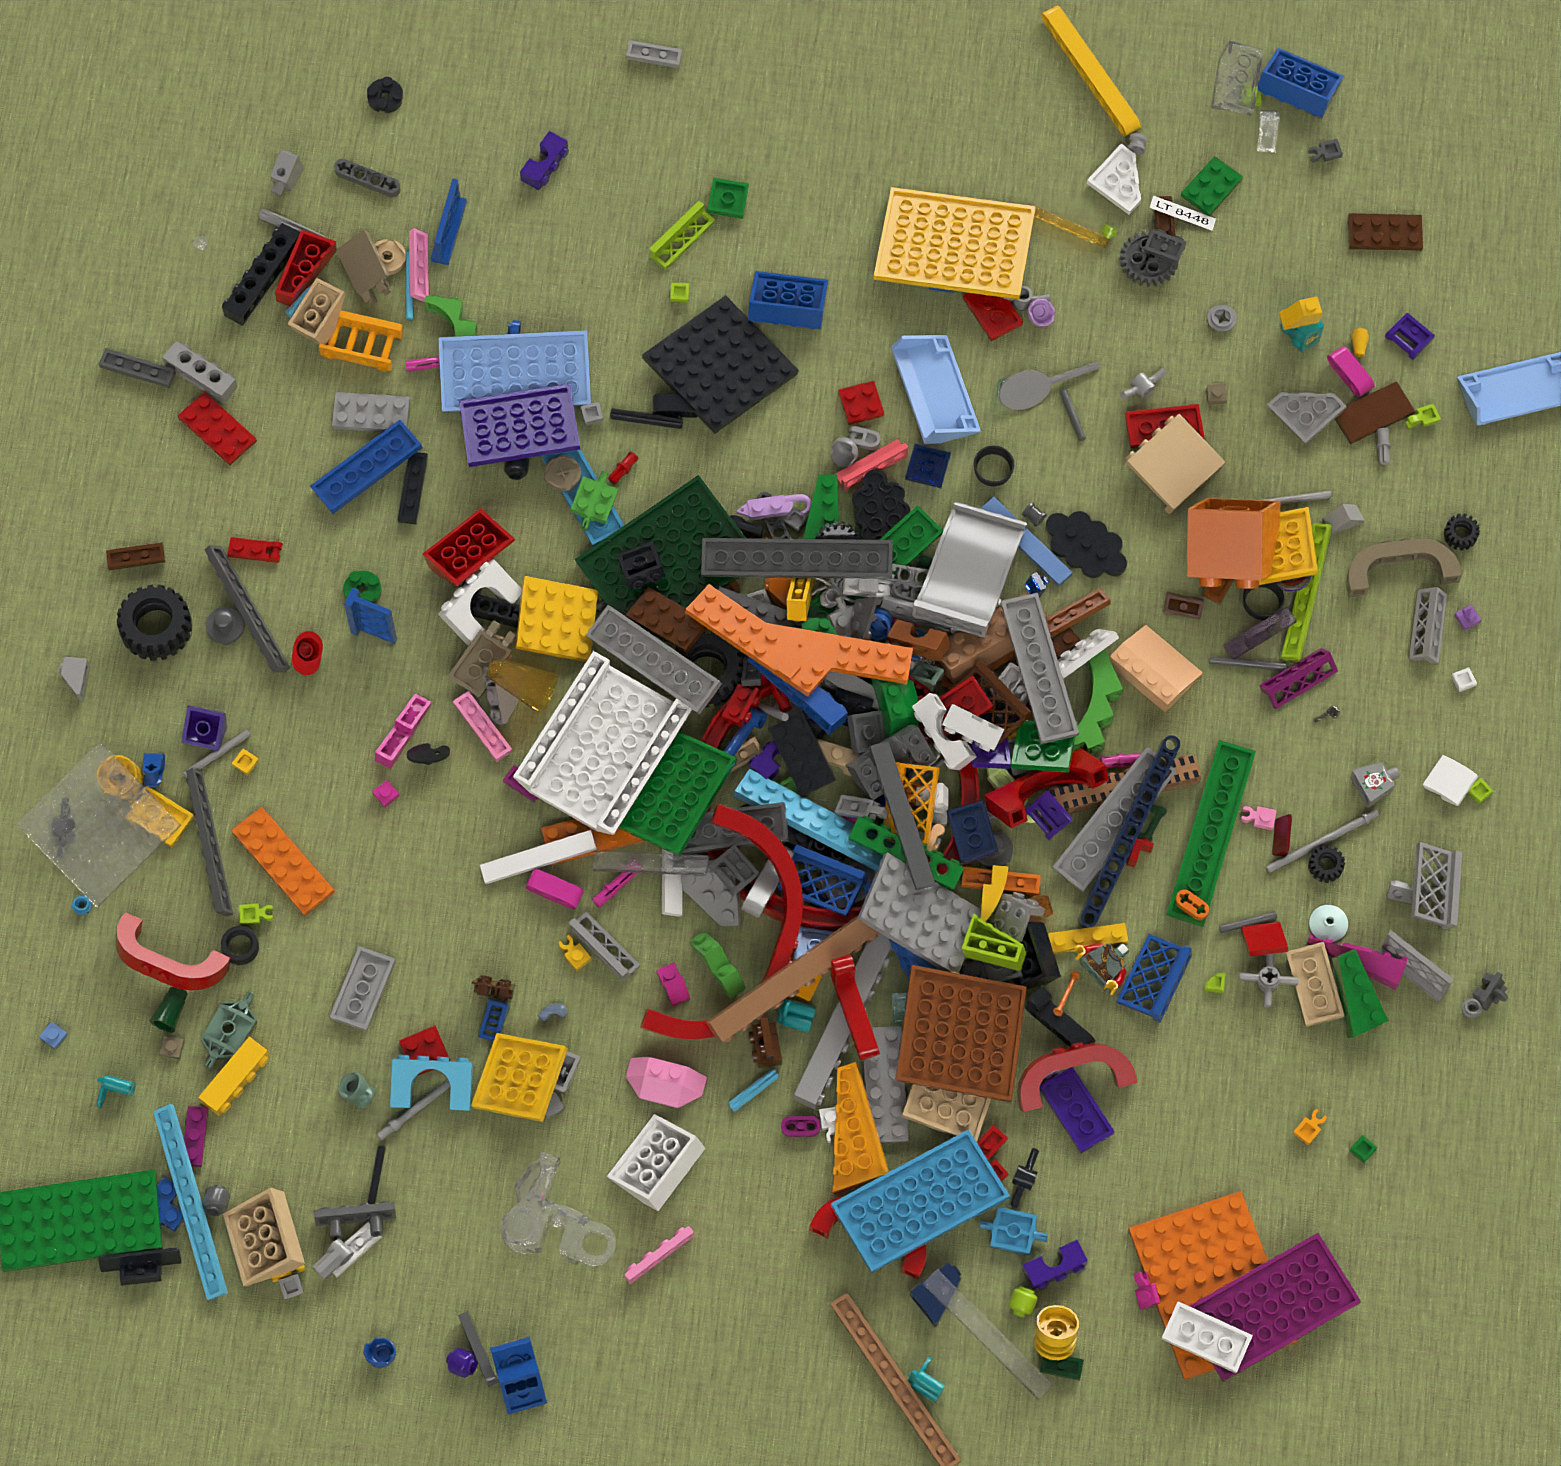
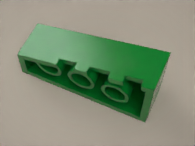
M837 474L818 475L803 539H815L816 533H819V529L821 527L824 528L825 524H833V521L839 523Z
M1356 949L1349 950L1332 958L1336 982L1340 992L1339 997L1345 1016L1344 1022H1346L1347 1037H1356L1388 1022L1389 1020Z

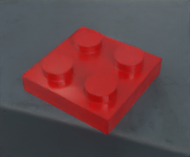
M874 381L838 390L848 425L884 416V410Z
M436 1025L399 1040L404 1055H408L409 1059L417 1060V1056H429V1060L437 1061V1057H449ZM426 1069V1070L422 1071L421 1073H419L417 1076L422 1075V1074H424V1073H426V1072H429V1071H431V1070H434V1069Z

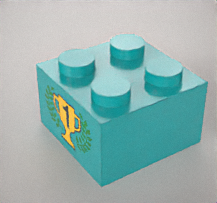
M1321 321L1283 330L1282 323L1280 324L1282 331L1289 335L1293 346L1298 348L1300 352L1319 343L1324 328Z

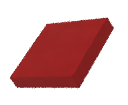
M1280 922L1241 927L1249 957L1288 952V944Z

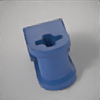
M144 753L142 768L145 773L144 784L147 787H157L161 784L165 769L164 753Z

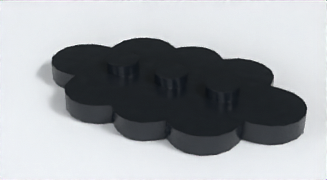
M879 470L868 471L863 478V487L857 489L852 496V504L857 510L855 522L861 528V540H880L910 512L909 504L903 501L905 497L903 486L897 482H888L886 475Z
M1083 511L1074 512L1069 517L1062 513H1054L1048 517L1046 530L1052 536L1050 543L1051 551L1058 557H1065L1066 563L1070 567L1081 568L1082 573L1089 578L1100 577L1104 572L1110 576H1120L1125 572L1127 560L1120 553L1122 539L1118 534L1108 532L1104 523L1092 521L1090 516Z

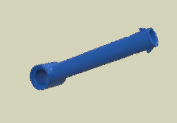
M752 708L751 719L748 723L745 722L743 727L739 728L723 752L735 756L753 728L761 729L764 726L767 714Z

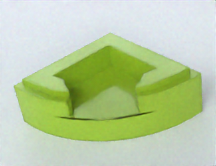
M1218 973L1207 981L1204 991L1224 993L1226 973Z

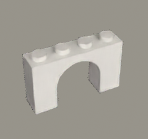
M495 560L485 562L479 570L465 580L466 583L453 593L454 597L450 601L445 602L441 607L442 610L438 613L468 646L480 629L484 630L471 614L470 602L474 593L480 588L486 587L499 600L514 603L522 592L520 586Z

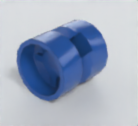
M876 608L874 612L877 615L876 620L872 622L869 628L871 632L870 638L882 640L890 632L892 615L884 608Z

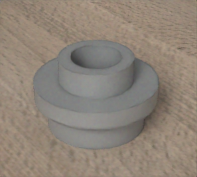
M1467 999L1462 1004V1012L1469 1018L1479 1016L1482 1011V1006L1476 999ZM1473 1006L1475 1011H1469L1468 1007Z

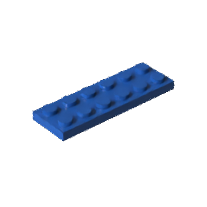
M399 420L310 487L330 512L334 514L423 447L404 423Z

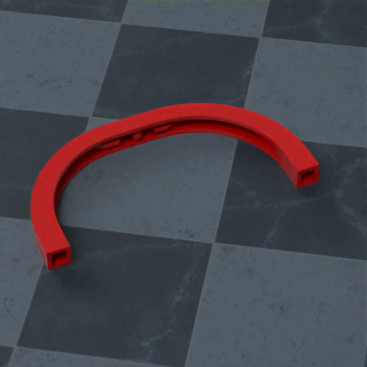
M718 804L715 807L710 824L741 835L756 845L772 863L783 891V921L768 968L761 981L762 983L791 963V954L798 947L799 941H796L803 912L801 883L790 854L771 830L747 814ZM646 1009L640 1025L641 1029L675 1039L697 1040L715 1037L705 1023L708 1020H682L651 1009Z

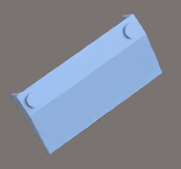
M947 335L901 336L891 346V350L924 444L943 443L980 433L978 421Z
M1561 352L1458 376L1459 386L1469 413L1476 425H1484L1561 406Z

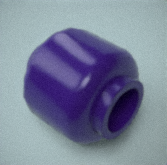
M457 1348L450 1352L446 1358L449 1372L466 1378L469 1375H473L477 1369L478 1361L475 1354L464 1349Z

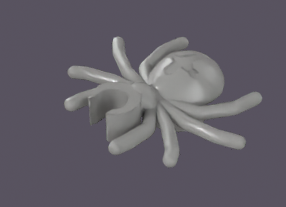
M815 578L828 585L819 587L811 593V595H814L818 591L825 590L820 596V603L823 607H834L837 604L835 597L843 595V599L855 603L856 600L846 597L850 596L849 594H843V580L840 581L842 578H837L835 582L834 578H830L831 584L823 578Z

